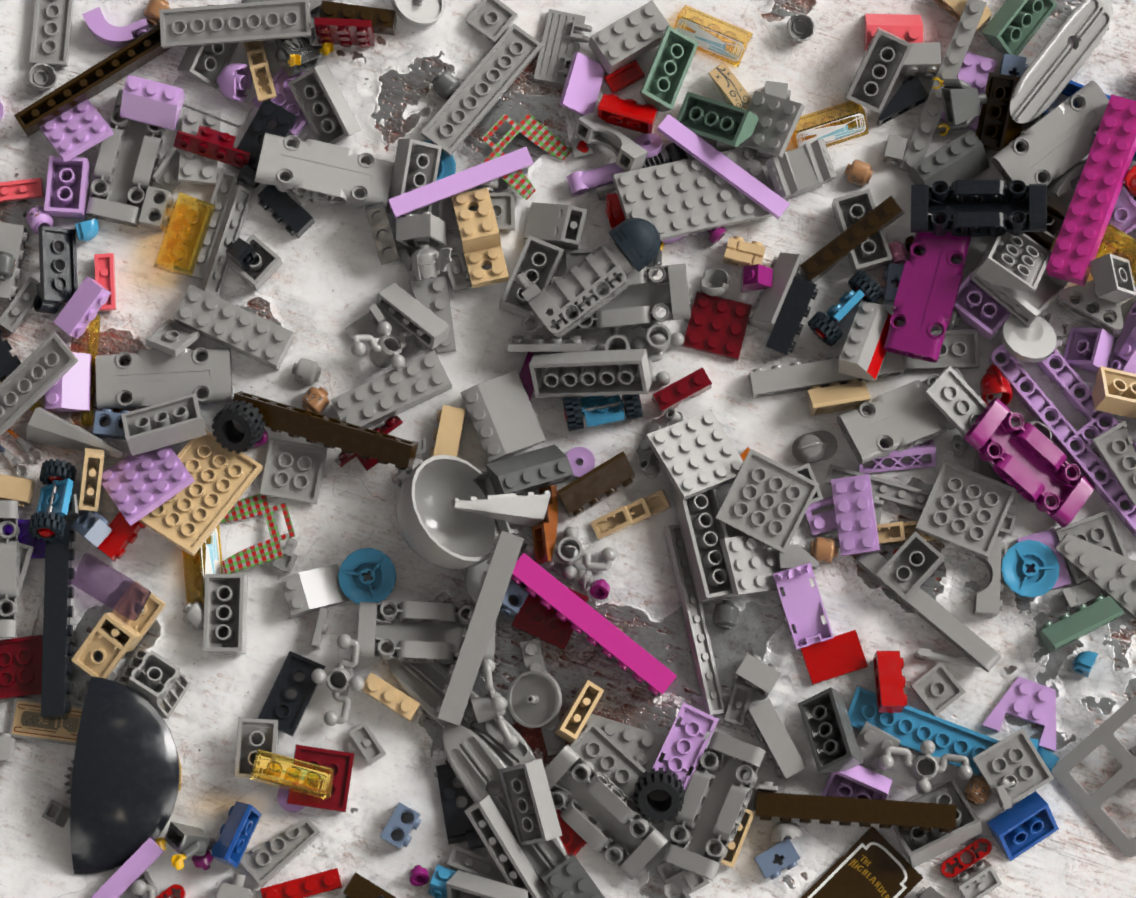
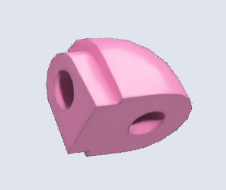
M900 241L890 242L888 246L893 258L891 263H905L908 254L904 244Z

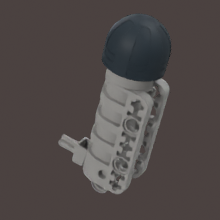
M631 218L623 221L608 232L615 243L611 239L607 240L542 291L535 283L532 284L523 272L518 274L514 280L523 290L521 294L533 309L523 318L522 327L527 332L532 333L545 325L555 337L561 338L567 335L628 287L629 279L626 274L633 270L631 264L640 272L657 257L661 240L656 227L649 221L641 218ZM618 277L622 280L620 283L616 280ZM603 288L608 289L605 295H600V291ZM587 301H589V302L591 303L590 306H587V304H586ZM579 306L584 310L583 312L579 310ZM572 312H577L575 318L569 319V315ZM529 318H533L536 321V326L532 329H528L525 324ZM557 324H559V330H557L555 327Z

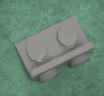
M175 147L165 153L163 162L160 166L157 165L152 173L154 182L173 194L181 184V182H178L180 153Z
M985 859L977 861L973 864V867L959 873L952 880L964 898H982L1002 884L993 866Z

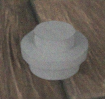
M582 571L580 574L578 585L582 586L583 589L591 587L594 582L592 571Z

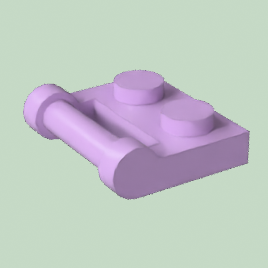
M833 496L809 505L805 516L812 537L837 530L835 509L814 516L811 513V510L834 504Z

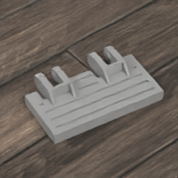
M549 9L541 43L543 47L539 52L534 81L564 87L567 79L564 75L567 76L569 68H566V66L571 65L573 54L579 50V43L572 41L589 43L590 40L588 36L574 33V30L592 31L593 27L585 24L586 16Z

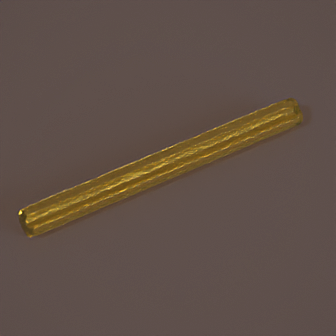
M98 314L89 323L87 354H91L90 411H82L81 424L84 426H91L93 418L96 381L95 358L98 355L101 319Z

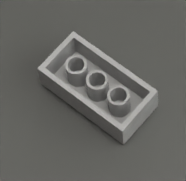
M653 0L593 34L590 37L588 46L610 75L659 46L666 27L670 26V24Z
M870 189L835 198L831 205L840 233H843L876 207ZM883 229L847 254L854 274L858 270L867 272L888 266L893 260Z
M529 235L500 299L499 309L521 318L530 313L533 309L521 294L523 290L514 278L523 272L532 284L535 283L542 291L552 283V277H555L564 257V249ZM528 319V321L535 323V319Z

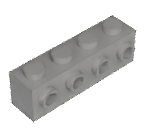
M396 283L391 284L378 294L376 306L431 350L448 338L450 326Z
M768 698L749 708L746 717L751 726L755 725L758 731L756 736L760 743L764 742L766 745V755L770 761L774 760L776 764L774 769L779 778L783 777L785 781L805 770L807 767L770 699Z

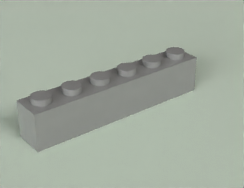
M487 795L469 806L465 813L508 885L528 890V898H549L548 892L490 796Z

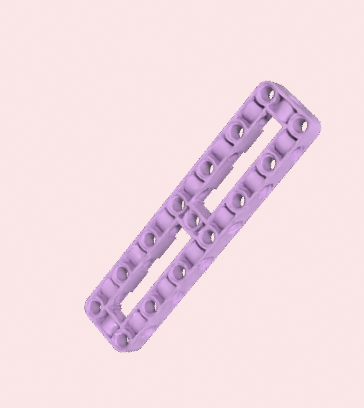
M1001 344L991 354L989 364H995L1001 374L1009 380L1013 394L1035 420L1049 427L1052 433V440L1068 459L1080 468V473L1095 486L1096 492L1136 538V505H1132L1114 475L1090 448L1093 445L1092 440L1119 424L1111 413L1094 409L1093 392L1060 353L1054 349L1049 358L1038 362V366L1052 382L1054 381L1063 391L1062 394L1077 411L1079 410L1088 420L1084 427L1076 431L1017 362L1016 358ZM995 356H1002L1004 358V362H997ZM1051 361L1056 362L1057 365H1058V368H1057V369L1051 368L1050 365H1049V362H1051ZM1020 385L1028 386L1029 391L1023 392L1020 389ZM1074 391L1082 392L1083 398H1077ZM1045 414H1051L1054 421H1047ZM1099 420H1105L1108 427L1100 426ZM1086 431L1091 432L1093 439H1087L1084 433ZM1132 439V441H1133V447H1134L1135 452H1136V443H1135L1134 440ZM1070 443L1077 444L1079 450L1073 451L1070 448ZM1095 473H1101L1104 478L1103 481L1097 480ZM1120 503H1127L1129 509L1123 510L1120 507Z

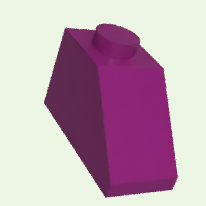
M760 264L743 267L740 292L745 293L772 288L773 269Z

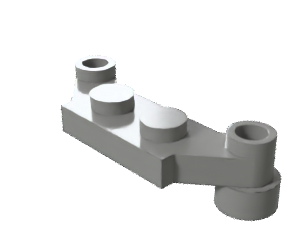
M673 408L668 409L658 419L652 420L636 450L640 459L639 467L650 479L658 476L660 468L654 463L656 455L645 437L651 432L686 420V417L681 412Z

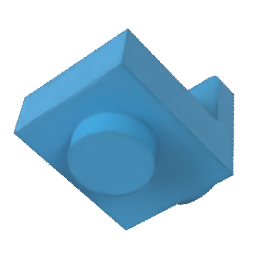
M437 865L429 885L428 894L435 898H447L446 883L456 871Z

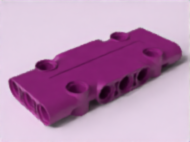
M932 232L915 233L913 244L910 247L909 258L905 262L895 297L893 315L890 318V326L883 347L884 350L928 362H938L947 325L950 324L963 276L962 271L965 267V260L972 237H958L952 235L951 232L940 237L935 236ZM918 249L924 251L920 256L914 254ZM954 258L961 260L959 264H953L951 261ZM898 320L904 322L901 327L895 326L894 323ZM935 329H939L942 332L938 336L931 334Z
M994 398L987 405L964 436V440L979 452V456L983 461L990 462L993 465V470L1004 481L1015 488L1027 501L1035 503L1036 508L1040 512H1046L1062 528L1066 527L1074 519L1095 489V486L1080 474V468L1076 464H1069L1066 461L1067 456L1035 426L1030 423H1024V418L1021 414L1012 413L998 398ZM989 448H991L993 455L990 454Z

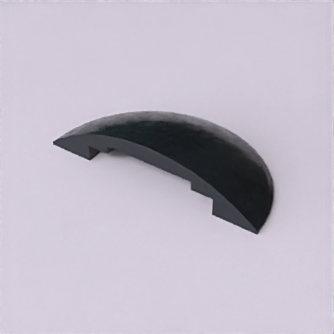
M93 676L88 686L81 714L72 773L70 836L74 874L101 873L120 867L149 838L155 841L165 828L173 812L180 780L179 758L174 739L166 722L154 706L128 686L113 680Z

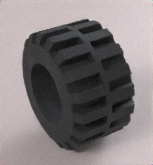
M235 400L228 403L214 417V423L212 424L214 431L212 433L213 436L217 437V443L220 442L222 444L221 447L223 449L228 448V451L231 453L233 451L235 453H240L241 451L244 453L250 450L263 437L265 421H262L263 415L258 413L259 409L257 407H252V403L246 404L244 400L240 402ZM233 420L242 425L245 433L236 429Z
M652 768L650 773L645 771L643 777L639 776L638 782L635 784V808H638L637 812L640 815L643 814L644 819L650 818L651 822L655 823V820H659V823H664L665 819L671 821L672 816H678V811L681 812L682 804H684V786H682L681 779L678 780V775L676 773L672 775L669 769L663 771V768H659L658 771H655V768ZM661 789L668 792L670 797L664 801H655L648 794L653 790Z

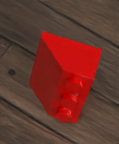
M603 94L597 109V116L608 124L644 134L652 133L658 109L653 105L638 104L633 99H620L615 94Z

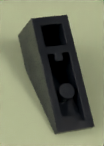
M918 76L913 79L910 77L902 82L898 91L879 116L876 123L878 127L927 101L929 94Z

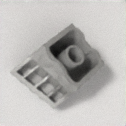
M817 139L811 144H805L792 151L784 152L782 158L776 156L765 161L776 194L783 199L790 197L792 199L808 193L837 178L824 139Z
M138 648L116 680V682L128 686L142 695L165 719L170 717L192 684L184 674L179 672V667L152 650L149 653L145 649Z

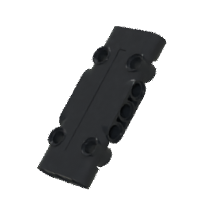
M956 180L951 183V186H948L945 181H936L932 186L911 185V233L932 232L935 236L940 237L951 232L952 235L958 237L1003 236L1006 232H1010L1014 236H1021L1025 232H1047V184H1029L1026 186L1023 181L1014 180L1007 186L1006 182L1002 180Z

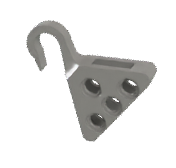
M1119 249L1112 253L1129 260L1132 275L1136 274V255L1133 252ZM1094 280L1086 282L1085 287L1075 285L1059 291L1057 299L1059 307L1096 328L1106 330L1115 337L1121 335L1124 324L1120 302L1115 303L1097 297L1094 291ZM1071 300H1077L1079 303L1074 304ZM1092 309L1095 313H1089L1087 310ZM1104 319H1110L1112 322H1105Z

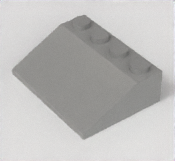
M1006 232L1003 236L992 237L975 273L982 280L990 284L1034 293L1052 252L1026 234L1014 236L1010 232Z
M518 371L485 381L460 392L490 463L512 457L546 441Z
M953 777L932 786L931 791L926 795L918 793L904 800L956 804V828L951 829V833L939 832V828H931V831H919V827L911 826V830L899 829V825H891V830L912 868L983 833L979 818Z

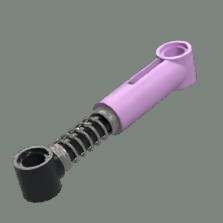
M671 143L658 155L646 158L642 168L688 159L686 151L675 143ZM612 163L585 172L571 173L566 179L572 196H578L591 189L614 183L613 175L626 171Z

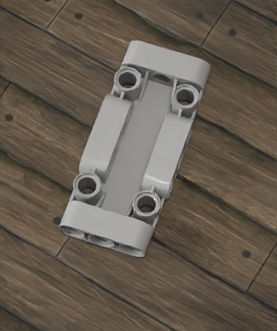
M1090 81L1075 94L1066 98L1064 102L1057 104L1023 130L1019 137L1009 142L1005 148L991 158L993 165L1008 186L1014 180H1021L1026 186L1029 184L1048 185L1051 180L1064 174L1090 153L1095 139L1094 132L1099 129L1109 99L1095 81ZM1073 100L1077 102V108L1073 106ZM1017 143H1018V144L1020 145V147H1021L1020 152L1017 151V149H1016V144H1017ZM1038 174L1042 176V183L1038 181Z
M119 90L114 110L110 114L111 121L109 126L114 135L103 140L94 170L95 180L91 184L92 191L85 215L99 220L138 227L148 186L152 187L153 184L152 173L158 165L163 145L162 136L165 134L166 129L160 127L157 130H152L153 125L126 118L121 122H116V118L120 116L123 90ZM101 186L105 187V190L103 192H96L97 188ZM137 194L142 195V197H141L140 200H138V201H134V200H133V197H134L135 195H137Z
M265 133L254 182L275 185L281 192L293 189V193L298 196L336 205H345L349 202L356 209L383 201L386 209L394 162L374 158L370 153L357 154L351 148L317 140L306 139L300 141L298 137L293 135L282 137Z
M686 264L655 265L653 267H645L640 272L633 267V270L626 274L629 279L628 287L590 316L588 325L580 324L573 330L611 329L652 324L651 322L690 319ZM656 270H660L663 273L662 278L658 280L652 277L653 272ZM552 277V283L559 277ZM619 277L616 279L619 283L622 281ZM603 288L600 291V295H605L608 289ZM589 301L586 302L587 306L591 305ZM581 306L578 307L581 312L584 311ZM659 308L666 309V315L662 318L656 316V311ZM572 312L569 315V319L575 318L577 312ZM559 324L556 325L557 330L560 329Z
M200 347L195 350L186 348L177 357L157 349L139 350L136 353L120 352L119 354L96 355L95 358L96 402L98 410L116 408L130 410L134 407L142 409L196 393L198 403L203 406L210 403L233 401L230 348L205 349ZM199 355H207L204 361H197ZM123 359H130V363L127 366L121 365ZM201 392H208L205 399L198 398ZM131 396L130 402L122 403L123 397Z
M954 368V371L965 381L960 370ZM932 374L922 382L916 380L875 397L871 402H863L860 407L837 416L838 425L859 464L862 465L878 457H887L890 452L895 450L898 452L904 451L942 435L947 429H955V426L923 394L939 376L938 374ZM862 411H867L870 415H865ZM880 444H885L888 448H883Z
M0 500V638H16V613L18 612L16 597L19 596L20 543L18 541L20 530L18 527V501ZM8 525H11L13 527L12 534L7 536L5 534V528ZM6 603H10L11 611L6 614L3 607Z
M385 601L383 603L360 602L357 640L360 644L359 657L381 658L382 660L393 658L400 662L452 664L457 662L458 657H455L458 645L462 646L464 639L461 636L464 627H469L471 621L462 618L461 615L469 613L473 607L470 605L456 607L455 604L417 601H402L400 604H395L393 601ZM385 609H392L394 613L386 615L383 611ZM496 623L483 660L489 658L494 661ZM384 646H389L392 650L389 653H385L381 649Z
M714 731L707 751L700 758V769H696L685 792L684 804H682L681 812L678 811V816L676 817L677 824L670 831L671 839L662 857L663 861L709 880H714L722 859L727 855V846L733 841L752 795L751 787L757 781V772L766 753L765 750ZM715 758L714 764L708 766V761ZM749 771L750 777L743 780L744 773ZM684 831V837L678 840V834ZM716 845H720L719 852L713 854V848Z
M566 745L545 768L556 810L559 809L561 811L562 819L595 851L604 852L607 862L613 865L617 864L631 880L668 842L652 825L650 818L646 820L643 818V815L637 812L638 808H635L634 802L606 775L596 772L594 765L590 761L583 760L569 745ZM580 768L585 770L586 775L581 773ZM556 795H559L562 801H559ZM637 823L641 824L644 830L640 829ZM613 850H616L619 856L615 855Z

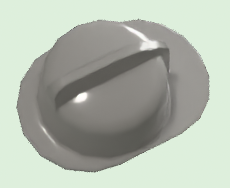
M824 430L803 434L794 441L792 454L797 461L803 464L827 460L836 453L838 448L837 440L834 435Z

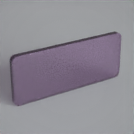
M89 553L83 555L75 570V577L71 580V584L131 621L138 619L151 594L149 589Z

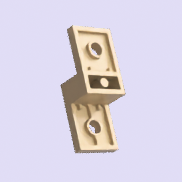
M488 187L452 196L451 200L472 289L509 281V274L501 247L500 233ZM471 206L478 207L476 211L469 210ZM484 265H491V266H492V267H491L490 269H488V270L482 269V267H483Z
M134 581L115 609L102 616L71 661L90 676L107 679L125 653L136 648L167 604L138 581ZM137 603H142L144 606L141 614L135 611ZM96 651H101L103 654V659L100 662L94 658Z

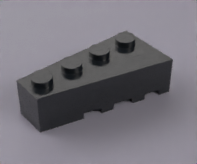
M795 276L766 347L788 355V352H793L796 345L794 338L796 334L800 336L804 326L801 324L803 317H808L811 310L809 303L811 299L815 300L819 291L816 289L817 284Z

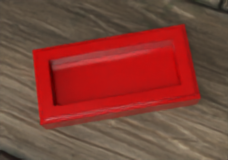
M635 60L605 76L603 80L611 93L615 94L645 78V74Z

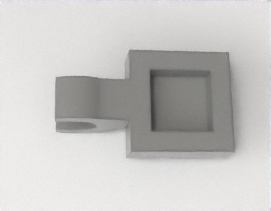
M289 538L285 550L281 549L284 557L275 559L272 566L291 573L298 555L293 553L298 541Z

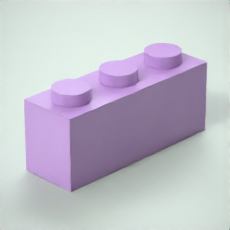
M87 276L57 316L54 323L68 335L78 339L84 334L88 324L95 319L102 305L108 301L111 292L96 280Z

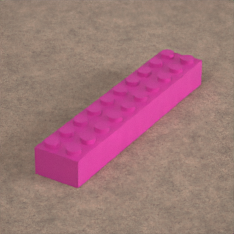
M1111 94L1048 261L1046 271L1049 276L1085 287L1091 269L1090 261L1096 258L1123 186V179L1127 175L1136 151V101Z
M525 553L517 560L511 576V580L518 586L522 583L529 595L533 598L538 596L545 608L548 610L553 608L557 612L556 616L563 622L568 620L572 624L571 628L579 635L583 632L590 644L594 647L599 645L603 649L601 652L609 659L614 657L621 669L624 671L629 669L634 673L632 677L640 684L645 682L649 686L647 689L655 696L657 694L663 695L677 677L676 674Z

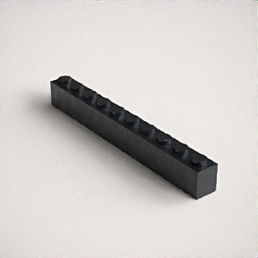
M70 524L65 525L64 535L61 540L58 539L56 542L54 540L53 542L46 540L41 690V717L44 720L68 719V714H71V702H68V694L72 693V684L69 682V675H72V663H69V656L73 654V646L70 644V637L73 636V625H70V617L74 616V608L71 606V598H74V587H71V580L75 577V571L72 568V561L75 560V550L72 549V542H75L76 534Z

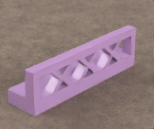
M931 439L901 452L897 450L892 451L887 457H878L872 460L875 463L871 467H863V464L861 465L858 462L859 472L865 474L936 467V447L934 441ZM880 444L881 447L888 448L885 444ZM924 454H931V461L923 462L920 458ZM904 456L913 458L909 463L900 461ZM885 458L894 460L890 465L881 463Z

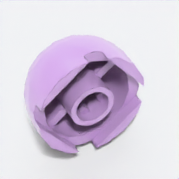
M228 64L218 75L217 83L219 84L220 91L228 99L243 101L247 98L248 95H245L246 89H251L252 74L250 69H247V64Z

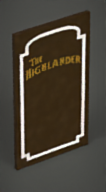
M872 826L801 898H904L923 877Z

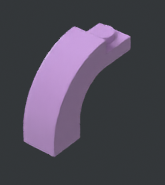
M100 7L82 14L93 36L100 42L112 47L123 48L133 42L135 37H141L151 31L146 18L124 27H117L105 20Z

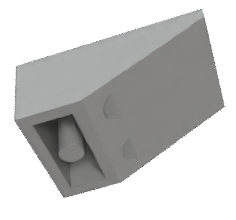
M532 202L523 239H527L530 235L558 247L579 249L587 218V209L570 205Z

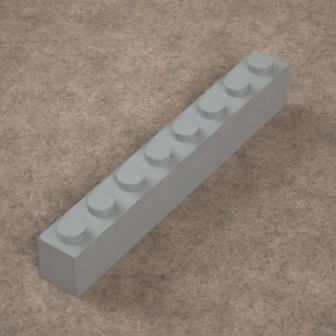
M887 351L877 379L903 375L905 369L902 355ZM831 356L827 358L828 360L824 361L813 359L805 364L794 362L787 367L775 365L768 370L756 368L749 373L752 399L810 390V387L821 385L823 388L829 387V384L840 382L841 385L847 384L849 380L859 379V381H866V379L839 373V356Z

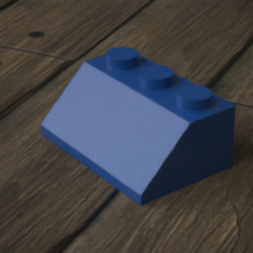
M1036 791L1013 805L1012 808L1007 809L987 822L992 836L1009 861H1012L1059 830L1048 803Z
M236 801L235 805L229 810V818L226 824H223L221 827L219 840L214 843L211 856L220 862L237 868L262 814L252 805Z

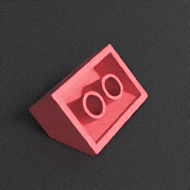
M865 14V50H867L877 27L909 43H923L921 15Z

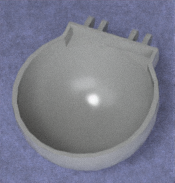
M438 455L430 457L413 469L401 487L397 499L396 515L402 537L417 556L437 567L464 569L479 565L488 559L490 552L494 553L496 546L493 545L496 534L500 535L501 531L514 535L519 533L517 529H510V526L514 523L452 507L451 501L454 498L470 501V497L476 496L477 500L487 498L488 495H495L488 473L481 472L469 462L456 456Z

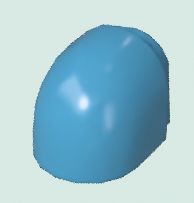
M98 219L75 224L74 227L78 240L87 242L96 237L99 231Z
M1092 651L1079 653L1072 662L1074 665L1073 670L1088 677L1096 662L1098 653Z
M1038 745L1037 751L1051 772L1059 757Z

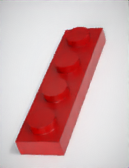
M338 868L261 888L260 890L262 898H306L343 887Z

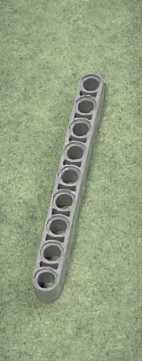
M877 551L863 553L856 558L855 561L861 568L983 670L989 672L1000 660L1001 656L997 651L920 587L906 601L876 575L888 562Z

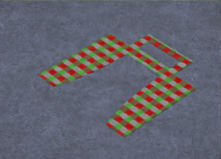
M530 113L518 124L508 115L504 114L481 138L493 149L483 163L505 155L502 150L519 132L535 145L561 160H564L572 152L569 147ZM505 121L508 122L512 128L495 145L489 138ZM521 170L501 177L526 200L536 191Z
M260 494L238 500L220 523L243 520L264 514L271 539L248 547L222 561L225 574L234 573L284 557L279 541L296 536L286 503L269 508L266 496ZM282 509L289 533L279 536L273 512Z

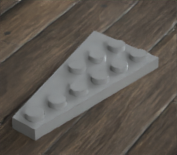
M1066 534L1054 549L1136 618V561L1073 535Z

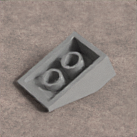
M915 531L876 575L906 601L941 565L945 557Z
M338 564L280 578L293 619L319 611L320 607L328 608L349 601L339 585Z
M238 718L234 777L255 778L253 773L257 758L260 756L271 758L269 761H271L274 771L278 753V720ZM263 769L262 774L275 775L274 772Z

